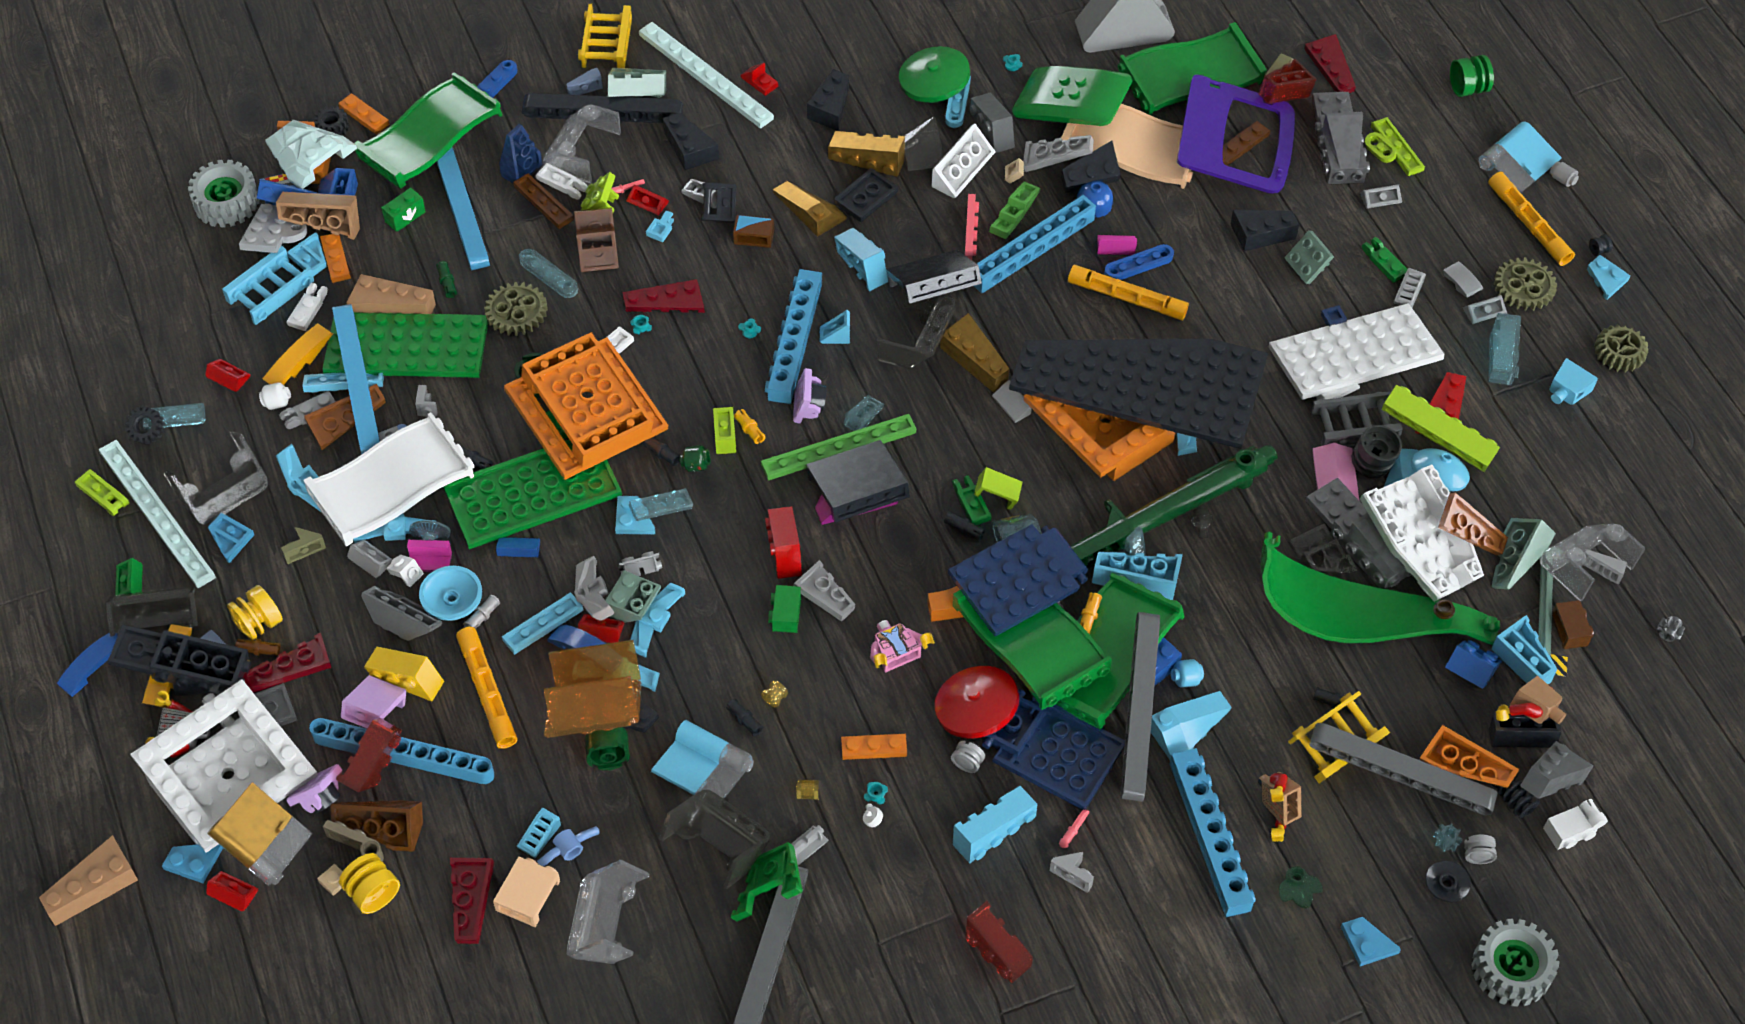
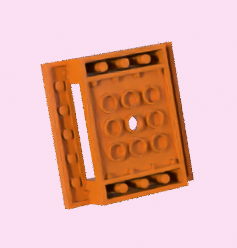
M592 332L522 364V377L504 385V390L564 480L668 430L669 425L608 337L597 341ZM584 392H589L593 396L590 398H585L582 396V394ZM539 393L572 442V451L535 398V394Z
M1027 394L1024 395V401L1100 478L1107 474L1115 481L1174 442L1175 432ZM1106 418L1109 419L1111 422L1103 423L1101 422V419Z

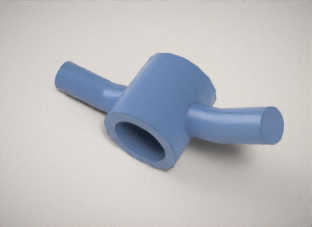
M592 827L577 835H574L570 829L560 832L553 839L556 847L537 861L538 864L544 867L560 854L567 861L574 859L583 850L580 843L599 834L598 827Z

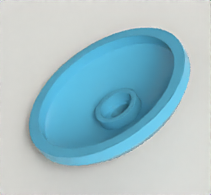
M1427 448L1417 451L1412 457L1411 466L1415 473L1422 468L1433 465L1449 491L1462 490L1469 482L1470 476L1466 466L1460 459L1447 451Z
M445 566L433 571L424 579L419 590V599L423 609L432 617L447 621L461 619L469 615L477 608L482 598V586L479 578L471 570L461 566Z

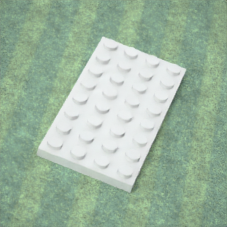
M1409 303L1350 319L1341 324L1331 325L1330 327L1325 326L1269 342L1270 351L1302 400L1351 384H1360L1444 359L1443 351Z

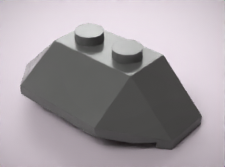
M376 586L362 592L361 597L373 622L384 630L398 635L401 639L409 641L427 634L442 625L441 620L432 617L421 605L402 595L380 590Z

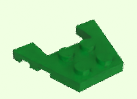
M787 842L755 857L745 880L748 883L746 890L740 893L737 899L740 902L737 911H732L731 918L738 922L751 916L754 897L763 892H768L779 885H782L781 895L786 899L802 893L795 849L792 844Z

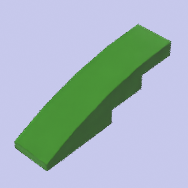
M1023 182L1009 197L1007 205L1000 211L998 219L990 226L989 232L1006 239L1025 216L1041 188Z

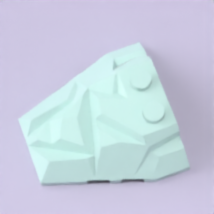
M296 120L290 121L265 140L272 154L279 161L280 167L285 171L288 180L296 187L302 189L315 181L313 169L336 153L344 159L357 149L356 145L344 136Z

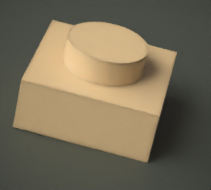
M1020 158L1005 166V180L1008 183H1012L1024 176V161Z
M333 864L317 879L334 896L342 889L339 879L343 871Z

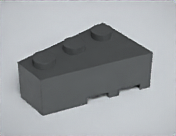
M991 92L971 98L970 113L974 116L995 153L1015 148L1012 115Z
M1556 741L1531 767L1520 786L1539 799L1557 793L1559 789L1563 788L1566 790L1571 785L1583 784L1593 765L1569 750L1566 745Z

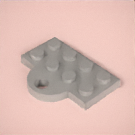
M261 204L242 237L239 247L240 250L278 253L282 243H293L303 239L307 235L306 224L298 225L278 219L276 205Z

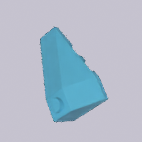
M1218 691L1168 707L1152 715L1151 734L1170 760L1173 753L1193 749L1195 744L1200 739H1203L1207 732L1231 710V706L1222 693Z

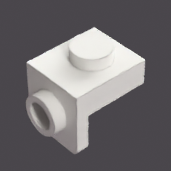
M403 555L394 558L386 568L391 575L402 578L409 587L423 575V571L416 561Z

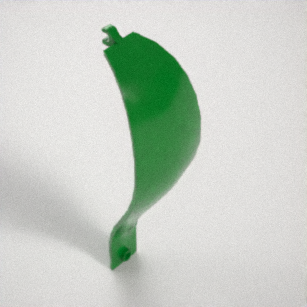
M1268 531L1264 534L1261 573L1265 594L1272 607L1286 621L1303 632L1324 640L1342 643H1373L1429 634L1458 633L1493 645L1498 636L1500 621L1496 617L1486 615L1464 605L1453 603L1455 607L1453 617L1450 619H1440L1433 611L1434 605L1439 600L1434 602L1430 597L1371 587L1318 572L1277 551L1274 547L1280 545L1281 536L1278 535L1272 539L1273 533Z

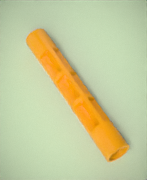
M1497 172L1489 179V186L1504 200L1514 214L1519 217L1560 266L1568 264L1574 258L1575 253L1532 207L1531 203L1524 198L1503 172Z
M1075 264L1069 273V283L1157 311L1182 321L1188 310V302L1097 273Z
M465 627L457 632L456 638L479 694L480 702L489 721L496 745L502 749L511 747L517 742V736L504 707L479 636L474 627Z

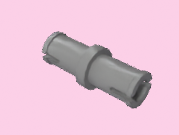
M490 595L481 606H477L471 617L463 623L464 627H474L476 629L483 621H487L490 617L489 614L500 605L499 599L494 595Z

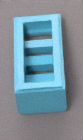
M542 808L525 832L517 848L536 858L561 826L560 818ZM539 827H542V828L545 829L546 831L543 832V831L539 830L538 828H539ZM535 834L539 836L541 839L538 840L535 837H533V835ZM530 841L537 846L533 848L527 842Z

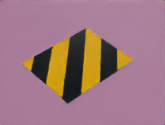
M1551 654V659L1557 668L1555 675L1566 677L1568 657Z

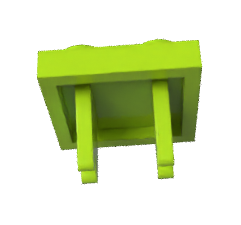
M609 172L605 176H600L597 182L587 187L585 191L587 195L581 203V210L611 207L607 200L613 203L615 199L619 198V195L611 189L615 179L614 174Z

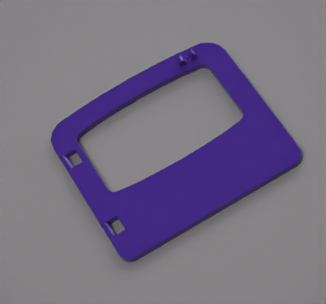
M1194 75L1190 82L1177 163L1181 167L1266 193H1278L1284 187L1291 160L1295 125L1294 109L1283 100L1264 96V94L1225 82H1218L1202 75ZM1210 84L1219 86V89L1211 87ZM1233 100L1270 110L1279 115L1277 151L1273 170L1269 178L1232 168L1223 163L1225 126ZM1263 100L1271 102L1272 105L1264 103Z

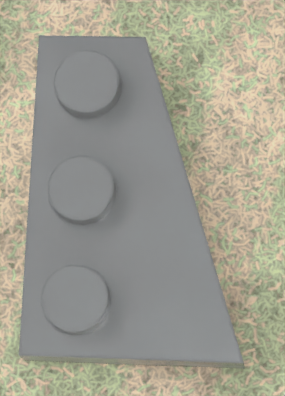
M820 560L794 583V586L801 587V594L840 621H843L855 608V603L842 587H838L834 582V577L826 572Z

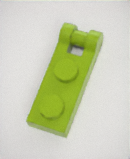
M91 469L75 481L79 489L105 508L112 516H115L122 506L125 507L129 504L124 495Z

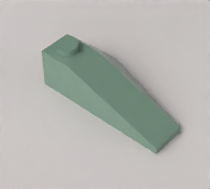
M1510 519L1504 531V534L1508 537L1503 554L1498 555L1500 562L1495 567L1492 581L1493 588L1509 590L1547 551L1556 533L1542 519Z

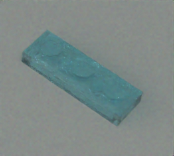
M204 403L151 408L163 416L164 420L162 421L165 422V426L162 427L205 423ZM149 418L143 419L145 429H150L152 426Z
M686 488L629 501V508L635 521L684 511L693 507V502Z

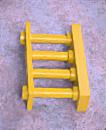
M589 4L588 11L584 13L586 24L582 49L578 50V60H581L582 68H586L587 59L614 60V62H617V68H625L632 22L631 6L624 5L623 13L600 14L593 13L592 4ZM593 20L619 21L621 23L618 27L592 26ZM591 33L618 34L619 36L616 40L590 39ZM589 46L616 47L617 49L614 53L588 52Z
M1359 691L1354 695L1349 692L1339 699L1341 704L1304 729L1301 726L1292 732L1294 737L1288 741L1291 745L1299 739L1319 766L1318 770L1320 772L1314 776L1318 783H1321L1348 762L1335 758L1336 761L1330 764L1329 761L1326 762L1319 751L1310 747V739L1306 734L1314 729L1315 724L1322 723L1331 717L1339 729L1355 735L1338 713L1339 710L1347 706L1367 734L1365 735L1368 737L1366 740L1377 743L1390 733L1385 726L1380 730L1376 727L1373 728L1353 701L1361 695Z

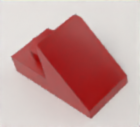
M765 63L754 65L740 75L743 80L765 96L778 87V81L765 72Z

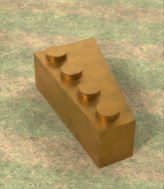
M969 313L941 333L940 348L993 393L1009 380V367Z

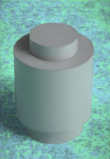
M1556 162L1550 170L1552 177L1567 187L1574 185L1579 179L1578 171L1564 162Z

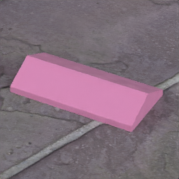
M1337 443L1313 448L1317 490L1334 479L1339 478L1359 500L1356 471L1351 458L1353 449Z

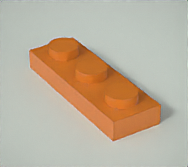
M352 93L338 103L340 109H343L344 112L376 135L390 125L386 117Z
M329 234L320 236L332 283L351 279L340 235Z
M906 734L841 737L843 760L907 757Z

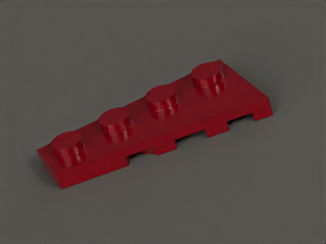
M1336 34L1305 44L1304 50L1335 92L1351 93L1355 91L1356 86Z
M697 279L622 292L626 312H651L652 310L669 312V310H680V312L689 313V310H698V313H705Z
M321 633L315 635V639L308 643L303 641L298 644L297 648L289 653L284 651L278 655L277 659L271 662L265 661L250 669L248 673L245 672L243 678L246 685L254 693L332 668Z
M450 858V865L452 867L451 883L453 884L452 903L454 904V939L460 944H479L494 860L492 858Z

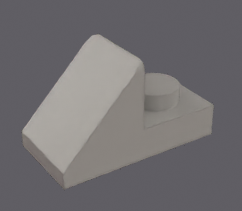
M1083 852L1059 856L1051 860L1050 871L1083 891L1089 892L1094 876L1088 870L1078 868L1082 862Z

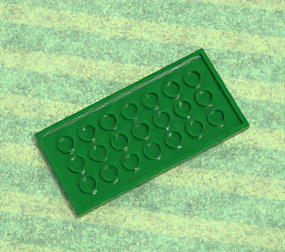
M354 313L366 373L371 375L383 373V376L480 377L488 327L486 315ZM333 317L330 331L333 335L328 341L323 373H345Z
M570 439L566 440V444L572 451V442L570 441ZM544 448L473 472L474 477L471 479L469 476H466L443 486L469 549L622 496L620 486L607 460L564 480Z

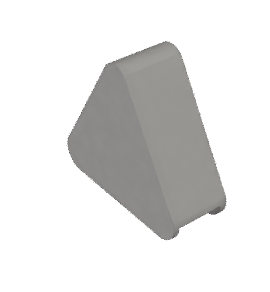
M1090 0L1075 19V25L1083 48L1086 52L1090 53L1166 42L1175 33L1166 6L1162 0Z

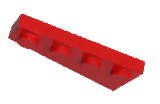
M1447 372L1429 405L1434 408H1441L1451 418L1459 419L1467 376Z

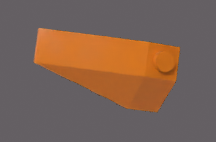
M1444 725L1441 726L1419 759L1462 777L1507 788L1519 772V769Z

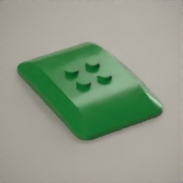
M1041 66L1032 72L1012 112L1016 118L1106 126L1112 122L1132 83V78L1126 73L1075 66Z

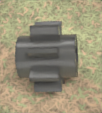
M1668 616L1667 619L1661 618L1656 630L1660 631L1659 636L1663 640L1672 642L1675 638L1680 640L1685 627L1682 626V621L1678 617Z

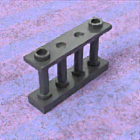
M1390 391L1314 401L1311 415H1321L1326 431L1323 433L1321 446L1331 443L1347 447L1356 446L1362 433L1372 426L1367 409L1377 407L1383 425L1391 428L1401 437L1403 430L1401 423L1392 424L1388 413L1381 410L1391 394ZM1359 410L1364 428H1353L1348 411ZM1340 412L1345 430L1334 431L1329 413Z

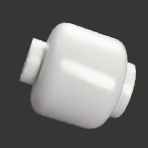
M277 382L265 385L262 388V392L259 393V398L264 407L274 410L287 406L291 393L288 387Z

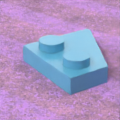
M1601 255L1594 259L1587 268L1590 276L1594 278L1597 287H1601L1603 290V297L1606 300L1629 281L1630 278L1629 274Z

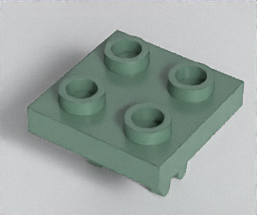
M1310 230L1285 256L1286 261L1306 284H1311L1334 258L1332 253L1314 232Z

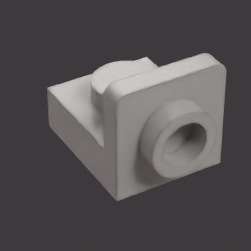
M418 385L415 403L417 415L428 417V414L431 412L434 416H437L436 402H431V393H428L427 386Z

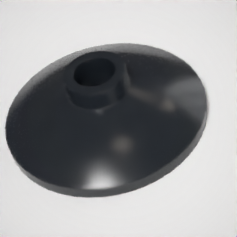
M1439 861L1433 864L1426 874L1428 890L1434 897L1444 902L1462 900L1466 897L1471 887L1467 871L1452 861ZM1443 883H1448L1450 887L1445 886Z

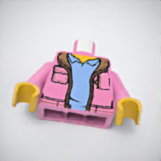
M884 620L877 625L879 633L875 635V642L871 645L870 658L875 663V668H879V665L882 664L886 673L920 658L921 646L926 649L928 648L927 644H934L935 642L931 633L919 634L909 628H905L903 624L891 627L889 622Z

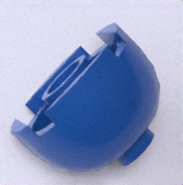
M1093 181L1080 187L1076 199L1084 195L1095 204L1096 217L1105 216L1111 211L1113 194L1107 184L1101 181Z

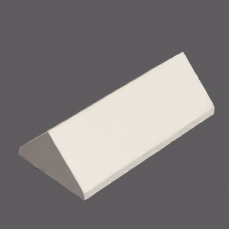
M976 124L971 125L932 170V187L952 198L958 196L995 153V150Z

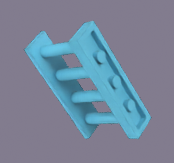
M281 246L278 253H270L222 290L229 304L232 305L239 300L250 309L253 323L257 325L304 288L308 287L314 282V278L309 267L300 272L291 265L286 249ZM281 267L294 276L288 283L275 274ZM269 278L280 289L271 294L260 283ZM252 289L265 298L258 305L245 296Z

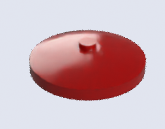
M992 666L970 667L954 674L942 685L935 699V713L941 726L954 736L968 739L985 737L1003 728L1013 718L1019 705V692L1013 678L1004 670Z

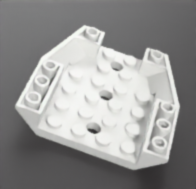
M1429 465L1405 479L1379 490L1375 488L1364 493L1360 501L1390 552L1405 566L1404 568L1416 578L1417 583L1435 602L1481 578L1484 574L1473 544L1438 528L1450 492L1439 477L1438 471L1433 465Z

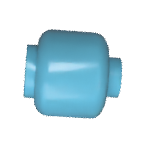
M1195 659L1177 661L1173 669H1171V679L1181 688L1197 686L1204 677L1203 667Z

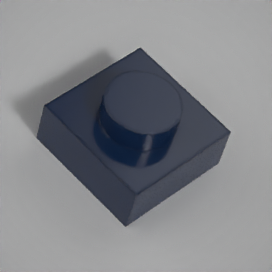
M1339 305L1321 311V317L1329 327L1347 322V318Z

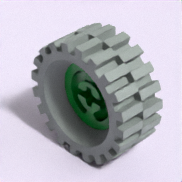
M217 160L218 164L214 165L213 162L208 163L209 167L205 168L202 166L199 168L200 173L194 172V179L189 180L190 186H188V191L197 217L201 218L202 222L206 224L210 222V225L214 227L217 223L220 227H225L226 224L230 223L231 227L235 226L236 221H239L240 224L243 223L245 216L250 218L252 216L251 211L256 212L257 204L260 201L256 199L258 190L253 174L246 165L243 167L242 163L238 161L234 164L233 160H227V163H223V160Z
M1507 919L1504 925L1502 921L1495 923L1493 928L1490 926L1486 930L1474 951L1472 970H1476L1474 973L1475 980H1482L1479 985L1482 991L1485 989L1490 990L1488 994L1490 998L1494 999L1495 996L1500 997L1499 1003L1505 1005L1507 1000H1510L1511 1006L1518 1007L1520 1001L1523 1002L1524 1006L1530 1005L1532 999L1536 1002L1541 998L1542 994L1544 995L1547 992L1559 968V961H1556L1559 954L1558 950H1552L1555 943L1552 939L1548 941L1545 939L1547 933L1543 929L1539 933L1535 930L1537 925L1533 923L1528 927L1525 926V920L1519 919L1517 924H1514L1513 919ZM1518 956L1522 957L1519 963L1512 968L1510 974H1508L1506 971L1509 966L1514 964Z

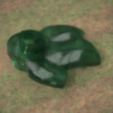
M1298 866L1288 869L1285 875L1286 880L1279 886V896L1283 902L1293 899L1298 906L1305 909L1310 907L1313 893L1323 891L1319 879L1315 876L1307 875L1306 871ZM1293 876L1299 877L1300 880H1294Z

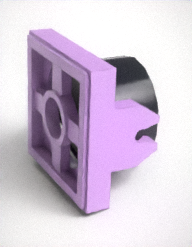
M805 368L794 390L793 421L795 423L801 424L803 417L809 419L818 418V414H821L824 408L826 385H822L820 379L812 376V369Z
M336 764L317 773L318 775L294 791L286 801L290 807L300 803L310 813H318L324 810L341 796L338 791L336 777L342 769Z

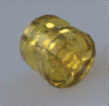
M773 680L769 684V688L765 689L761 695L769 705L778 707L780 700L788 695V691L780 682Z

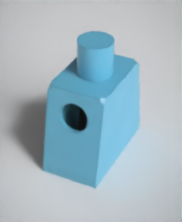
M1566 358L1549 389L1553 393L1551 399L1556 404H1560L1564 400L1568 404L1573 405L1593 391L1598 378Z

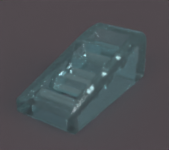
M868 395L845 414L844 425L853 431L865 428L884 407V404Z
M1137 527L1126 538L1124 548L1126 555L1133 556L1136 553H1144V556H1146L1142 528Z

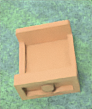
M518 857L493 901L495 910L536 927L540 920L538 914L554 885L558 886L560 883L558 872L550 866L543 867L538 865L531 858L524 859Z

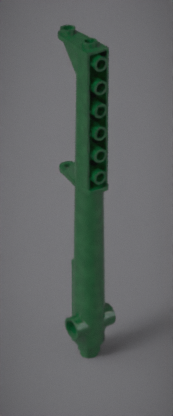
M1252 445L1247 449L1240 450L1228 459L1187 479L1184 485L1126 516L1110 499L1104 501V506L1110 515L1107 526L1070 546L1084 565L1090 568L1096 563L1098 552L1124 550L1130 544H1137L1138 536L1236 487L1240 489L1249 488L1253 483V478L1266 472L1268 466L1278 458L1277 452L1271 445H1265L1259 449Z

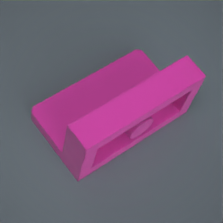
M1097 236L1098 254L1134 255L1136 252L1137 238L1135 236Z
M408 540L409 557L416 561L423 572H433L439 568L450 566L452 551L449 541Z

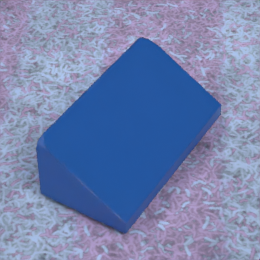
M499 538L496 546L497 556L538 557L540 539Z

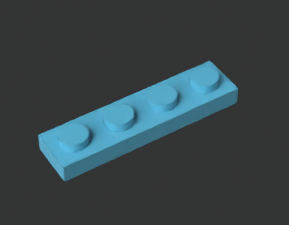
M345 373L304 375V392L316 393L319 391L348 389ZM366 373L369 387L375 384L378 387H383V373L378 375Z
M570 592L503 635L502 640L515 655L582 612L583 606Z

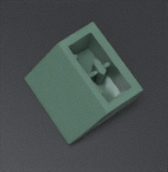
M624 570L605 600L614 611V614L610 617L624 623L642 620L661 589V585Z

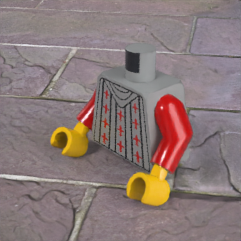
M159 691L157 694L164 701L158 698L154 700L156 706L166 705V708L162 710L157 736L193 712L173 699L169 700V694L166 691ZM210 729L169 757L176 758L196 748L198 739H209ZM149 737L146 740L145 744L152 740L154 737Z

